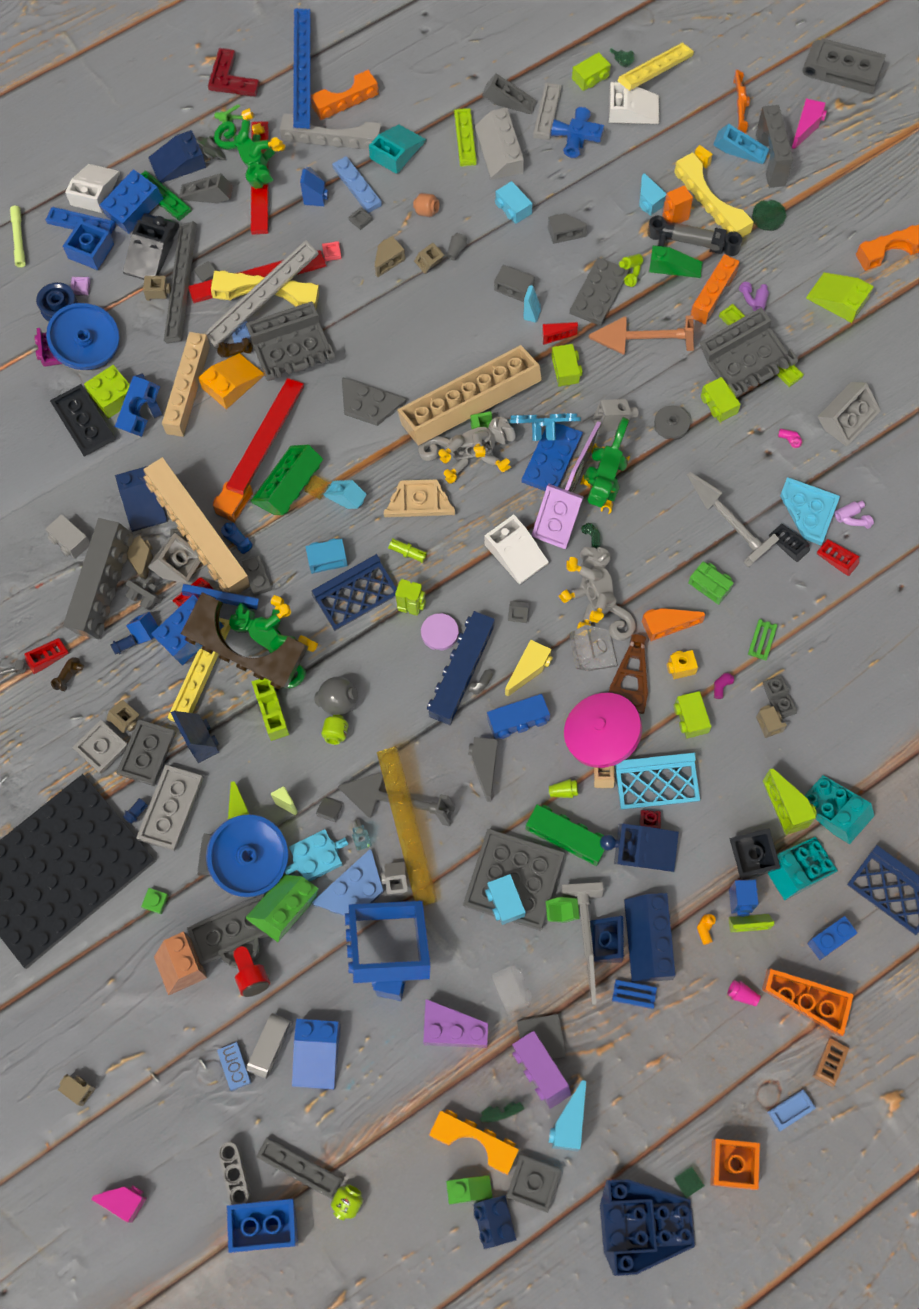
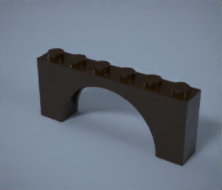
M202 592L181 632L185 636L184 640L193 645L196 642L203 645L201 649L211 654L213 651L220 654L218 658L228 663L232 660L237 663V668L245 672L247 669L253 671L254 677L260 680L266 678L271 681L270 685L281 689V687L288 688L309 646L292 637H287L285 642L269 655L248 658L238 654L229 647L220 630L219 616L224 602Z

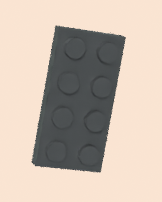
M598 257L573 302L569 314L602 326L624 283L625 277L629 274V269L621 268L618 264Z

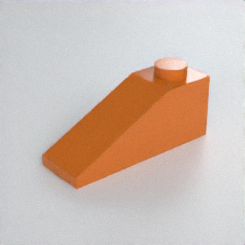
M664 608L658 610L651 609L643 615L642 624L651 642L703 623L705 613Z

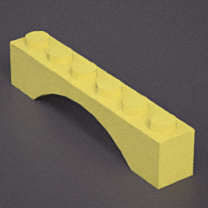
M693 152L676 161L674 172L676 177L681 179L686 188L693 193L696 200L705 207L706 212L712 215L715 222L727 230L726 235L729 232H738L744 237L751 233L754 222L746 212L725 204L707 187L703 177V163Z
M214 271L211 286L212 297L232 300L249 293L264 277L259 275L249 276L243 273L235 274L227 271ZM290 280L275 295L286 299L295 307L313 301L315 309H317L319 287L313 283H299Z

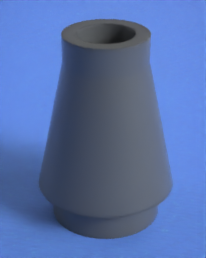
M455 233L451 237L446 256L451 260H456L457 256L467 245V238L460 233Z

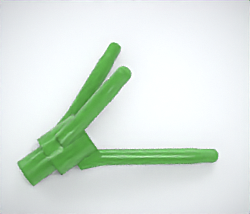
M240 104L233 106L225 112H215L214 117L222 123L232 121V119H243L242 115L230 114L238 109Z

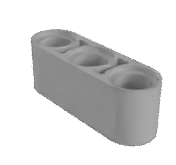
M274 1013L270 1014L249 1060L248 1072L265 1079L268 1078L290 1029L291 1020Z
M226 1142L219 1149V1159L229 1201L232 1205L239 1204L236 1202L235 1195L238 1191L242 1190L245 1193V1200L240 1204L250 1203L252 1196L241 1149L237 1144ZM229 1147H233L235 1150V1155L231 1159H227L225 1156V1151ZM237 1168L240 1171V1177L238 1180L232 1181L230 1173L233 1169Z

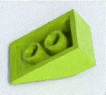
M824 272L806 299L852 323L868 301L874 286L859 278Z
M769 769L763 779V784L785 835L807 829L816 819L814 805L810 804L809 800L775 769Z

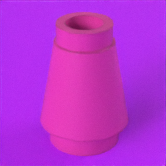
M733 980L727 992V995L732 1000L755 1007L761 997L741 980Z

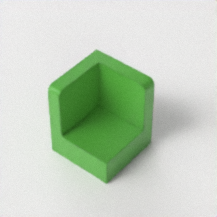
M491 411L470 415L471 429L477 427L488 428L492 421Z
M558 897L546 901L547 920L549 922L567 923L580 919L578 899Z

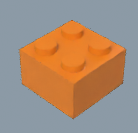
M713 1139L710 1186L759 1190L760 1143Z

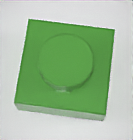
M148 888L141 908L162 914L169 895Z

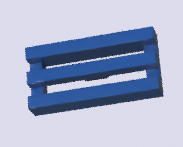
M615 980L612 1002L654 1009L657 987ZM622 986L651 992V995L618 989V987ZM617 993L649 999L650 1003L617 997Z

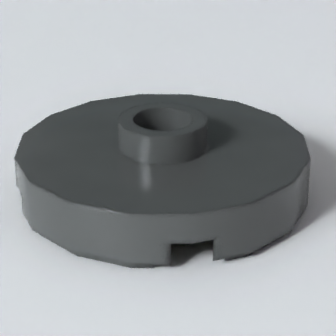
M671 405L665 406L657 412L654 427L656 432L663 438H674L675 440L686 435L691 421L684 409Z

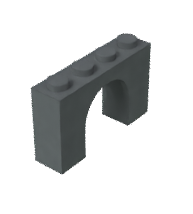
M763 106L757 126L756 138L759 143L770 148L769 163L766 171L769 188L783 187L787 183L793 156L780 106Z

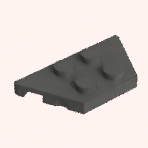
M344 377L342 378L344 414L346 416L378 426L385 418L394 414V410L399 406L406 404V398Z

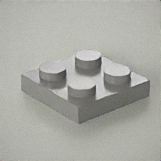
M100 720L72 748L97 772L102 774L126 750L128 744Z

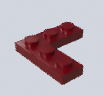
M219 48L209 79L208 90L256 97L260 85L259 79L230 76L236 56L235 50Z

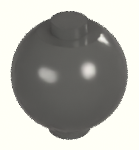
M332 677L323 682L319 691L315 693L314 700L316 705L322 707L325 712L331 715H344L354 707L358 692L348 679Z

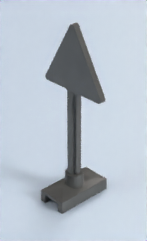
M382 772L338 786L368 818L372 817L376 801L378 800L430 811L431 814H436L441 824L445 826H450L451 824L447 814L449 811L455 810L449 796L440 794L438 803H430L380 792L384 778Z

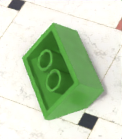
M284 874L279 882L269 890L246 916V919L276 942H279L316 899L319 888L302 876Z

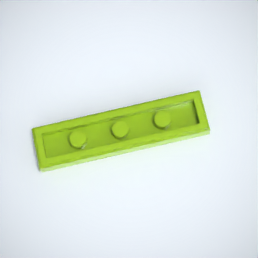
M471 108L454 109L460 166L476 165Z

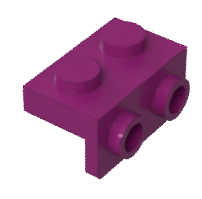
M36 328L37 335H34L38 346V350H36L37 360L41 361L43 367L62 364L53 356L48 347L47 332L43 333L41 328Z

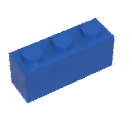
M542 694L487 712V720L494 739L507 738L511 733L517 731L518 733L525 732L529 727L535 725L537 727L543 726L550 719V713Z

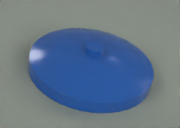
M88 303L67 305L52 316L47 326V343L51 353L59 362L73 369L91 370L99 368L109 362L118 349L119 331L116 322L108 312L96 305Z
M239 815L223 822L212 834L206 849V864L214 882L224 891L240 897L258 896L269 891L283 876L288 862L287 843L279 828L266 818L256 815Z

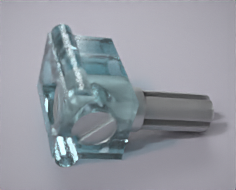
M356 818L357 827L354 819L352 837L356 850L371 847L372 844L368 831L365 830L364 825L361 826L358 818Z

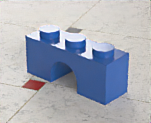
M133 376L115 427L142 437L148 420L141 417L140 408L145 402H155L160 386Z

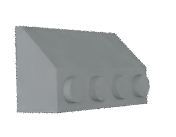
M502 108L490 111L475 125L490 179L522 174L524 159L508 109Z

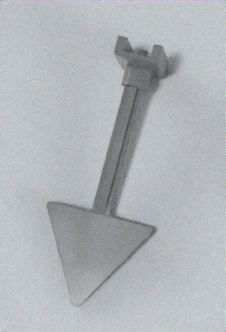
M691 472L687 474L706 509L708 510L714 505L718 512L749 543L748 546L753 551L743 562L747 567H750L779 540L773 534L761 543L724 504L718 501L722 494L720 490Z
M603 882L562 885L561 897L578 899L592 1005H596L594 959L588 906L590 905L589 898H602Z

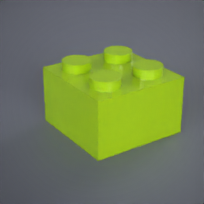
M112 365L85 382L84 386L92 400L109 419L121 411L130 384L117 368Z

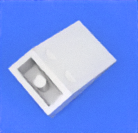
M611 82L609 123L659 124V95L639 87L629 91L619 82Z
M92 164L86 165L71 179L65 193L70 205L102 213L99 205L112 192L120 171Z
M514 514L485 535V546L519 585L549 564L526 527Z

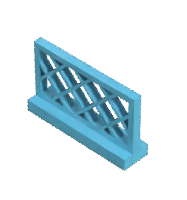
M695 753L624 760L614 765L620 809L700 801ZM682 767H691L692 775L688 780L678 774ZM663 769H668L674 774L668 783L659 776ZM643 771H648L654 775L649 784H646L639 778ZM629 773L635 778L629 787L622 782L621 774ZM675 776L685 782L679 791L670 785ZM656 778L665 784L660 793L650 787ZM636 780L646 787L640 795L630 789ZM686 785L694 789L695 797L687 798L681 794ZM667 786L676 793L672 800H667L661 795ZM647 789L657 795L653 802H647L642 798ZM627 791L637 797L633 804H624V795Z

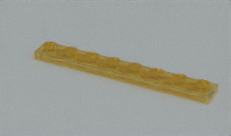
M394 746L378 751L377 756L414 900L423 901V906L437 903L398 748Z

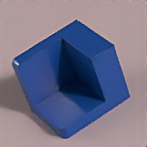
M150 611L136 616L126 625L138 644L154 638L151 633L159 627Z

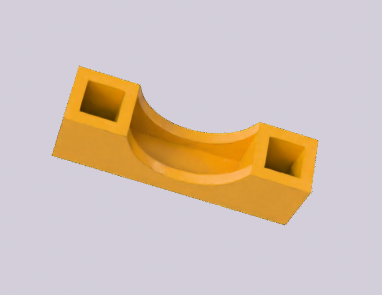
M446 1109L445 1113L439 1112L429 1134L430 1137L448 1146L459 1138H474L485 1147L488 1155V1166L508 1175L519 1150L515 1148L516 1143L506 1138L504 1141L495 1138L496 1133L488 1129L482 1132L476 1129V1123L468 1119L462 1122L456 1119L458 1115Z

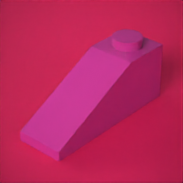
M806 98L792 145L793 149L798 147L819 127L821 120L824 121L827 112L824 110L826 103Z

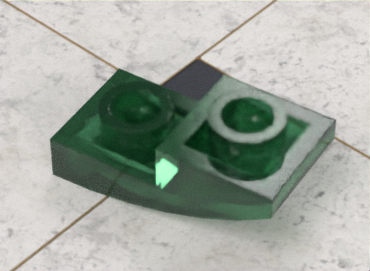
M514 1101L503 1108L505 1110L503 1113H501L498 1106L495 1108L489 1106L481 1112L482 1117L479 1120L481 1123L503 1121L518 1115L525 1108L521 1102L516 1104Z

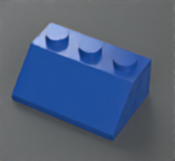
M294 1199L227 1205L228 1253L298 1246V1226Z

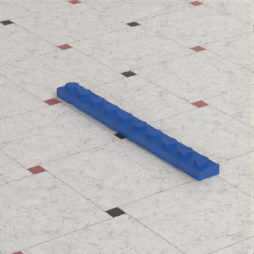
M294 8L293 128L310 129V9Z

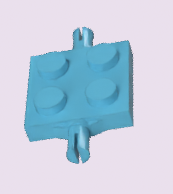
M324 829L289 846L294 863L286 866V875L298 870L310 882L342 866L338 850L348 845L345 837L334 843Z

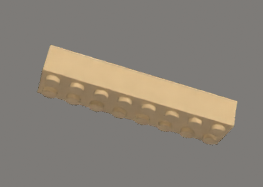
M520 345L397 409L401 425L419 446L470 419V415L479 414L542 381L540 366Z
M163 457L144 468L146 476L143 478L151 493H155L160 506L165 507L172 522L175 521L182 536L186 535L190 548L193 551L197 550L199 560L204 566L207 565L208 572L213 580H218L221 591L239 594L250 587L248 575Z

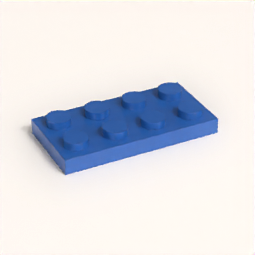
M555 422L556 440H547L545 428L542 439L533 453L521 482L546 491L548 484L559 487L583 432Z

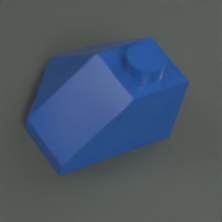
M306 167L302 170L300 181L304 205L324 207L325 200H328V189L325 187V182L311 167Z

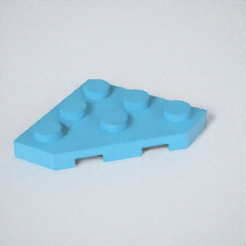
M787 477L780 494L781 499L803 539L822 545L840 496Z

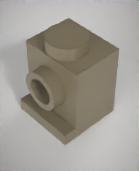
M431 243L418 253L414 262L426 274L442 260L444 254L439 247Z
M144 276L143 292L146 300L167 299L171 286L170 283H167L166 277Z
M122 699L108 711L106 720L108 722L111 721L123 733L127 730L131 732L135 729L139 714Z
M767 705L762 707L756 716L765 738L782 733L787 727L786 723H781L782 717L775 710L774 706Z
M66 1074L59 1083L61 1086L58 1088V1091L75 1104L83 1107L96 1088L89 1084L86 1085L87 1082L78 1075L74 1078Z

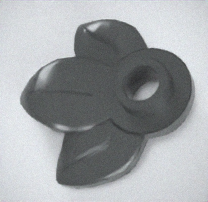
M209 136L206 139L203 137L196 139V142L203 147V153L208 158L215 159L218 157L225 160V154L214 141V136Z

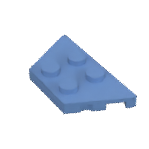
M369 849L312 902L313 905L345 917V913H349V904L373 903L384 893L372 851Z

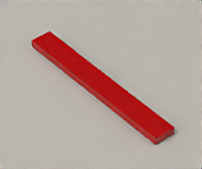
M268 121L252 122L251 140L254 134L252 126L261 123V127L263 126L265 131L259 134L261 136L260 141L269 140ZM269 183L264 184L259 189L251 186V235L268 234Z
M321 250L317 251L318 255L297 275L326 267ZM282 261L238 273L249 276L259 275L265 278ZM213 279L189 286L193 303L213 298L211 292Z
M289 378L286 379L226 485L227 490L244 495L301 394L304 383Z

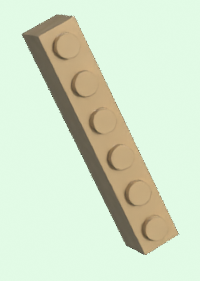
M189 332L162 421L166 434L184 437L200 383L198 377L202 375L210 349L206 334Z

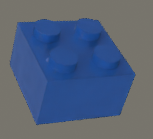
M80 220L64 243L63 248L68 259L98 270L114 246V242L109 231Z

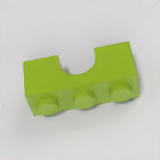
M266 678L264 680L257 679L251 681L270 740L273 741L288 736L287 725L275 688L270 685L271 681Z

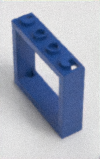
M423 901L349 904V913H345V926H349V929H346V942H350V945H347V958L352 960V962H348V972L353 974V983L430 979L431 965ZM414 918L419 961L359 964L356 921Z

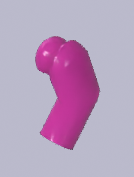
M780 428L779 438L787 439L793 448H799L802 445V439L797 432Z

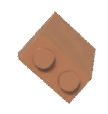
M184 931L162 942L154 959L168 995L207 979L191 938Z

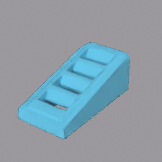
M530 285L524 298L523 318L527 321L537 322L541 306L534 286Z

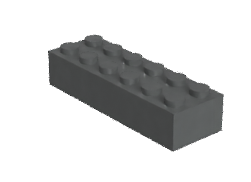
M102 518L97 520L63 623L64 627L78 635L99 640L100 635L104 632V623L110 613L112 599L116 595V586L121 579L123 565L127 561V552L129 546L133 543V533L119 522Z

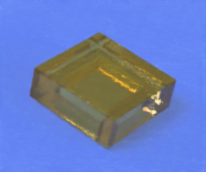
M314 475L304 488V491L321 500L330 484Z

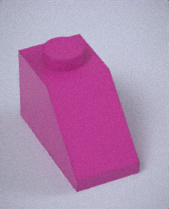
M132 1185L131 1188L121 1187L94 1195L91 1200L127 1223H132L147 1198L142 1196L143 1191Z

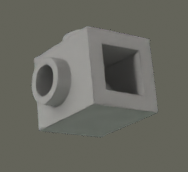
M405 862L384 864L385 872H381L382 885L386 884L387 894L408 892Z

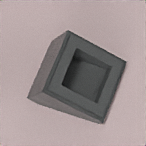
M323 798L316 811V815L336 823L343 804Z

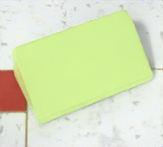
M284 786L271 793L277 806L294 815L297 814V809Z

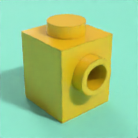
M693 650L672 653L666 664L668 673H672L673 680L695 675L698 670Z

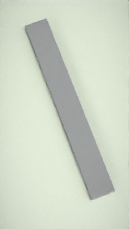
M305 240L204 333L207 335L208 341L217 348L219 343L224 342L318 255V252L312 245Z

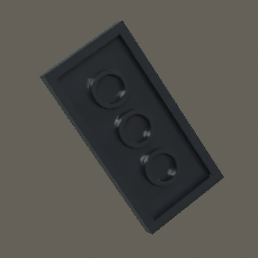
M82 384L50 400L84 457L116 440Z

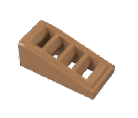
M829 1038L812 1077L830 1087H834L849 1048ZM831 1046L841 1050V1055L830 1050ZM828 1054L838 1058V1062L830 1059ZM827 1061L828 1063L836 1066L835 1069H832L829 1066L825 1065V1062ZM825 1069L826 1071L832 1073V1076H828L827 1074L823 1073L822 1070Z

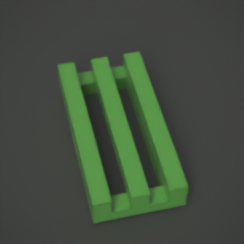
M759 619L748 655L766 661L777 624L772 625L770 622L766 621L765 623ZM760 627H764L757 652H753ZM771 629L764 655L760 653L767 631Z

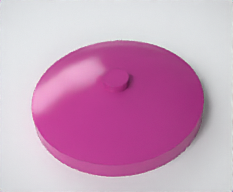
M598 693L580 701L571 710L564 727L565 743L571 754L582 764L594 768H606L621 763L635 751L642 736V721L637 709L628 699L614 693Z

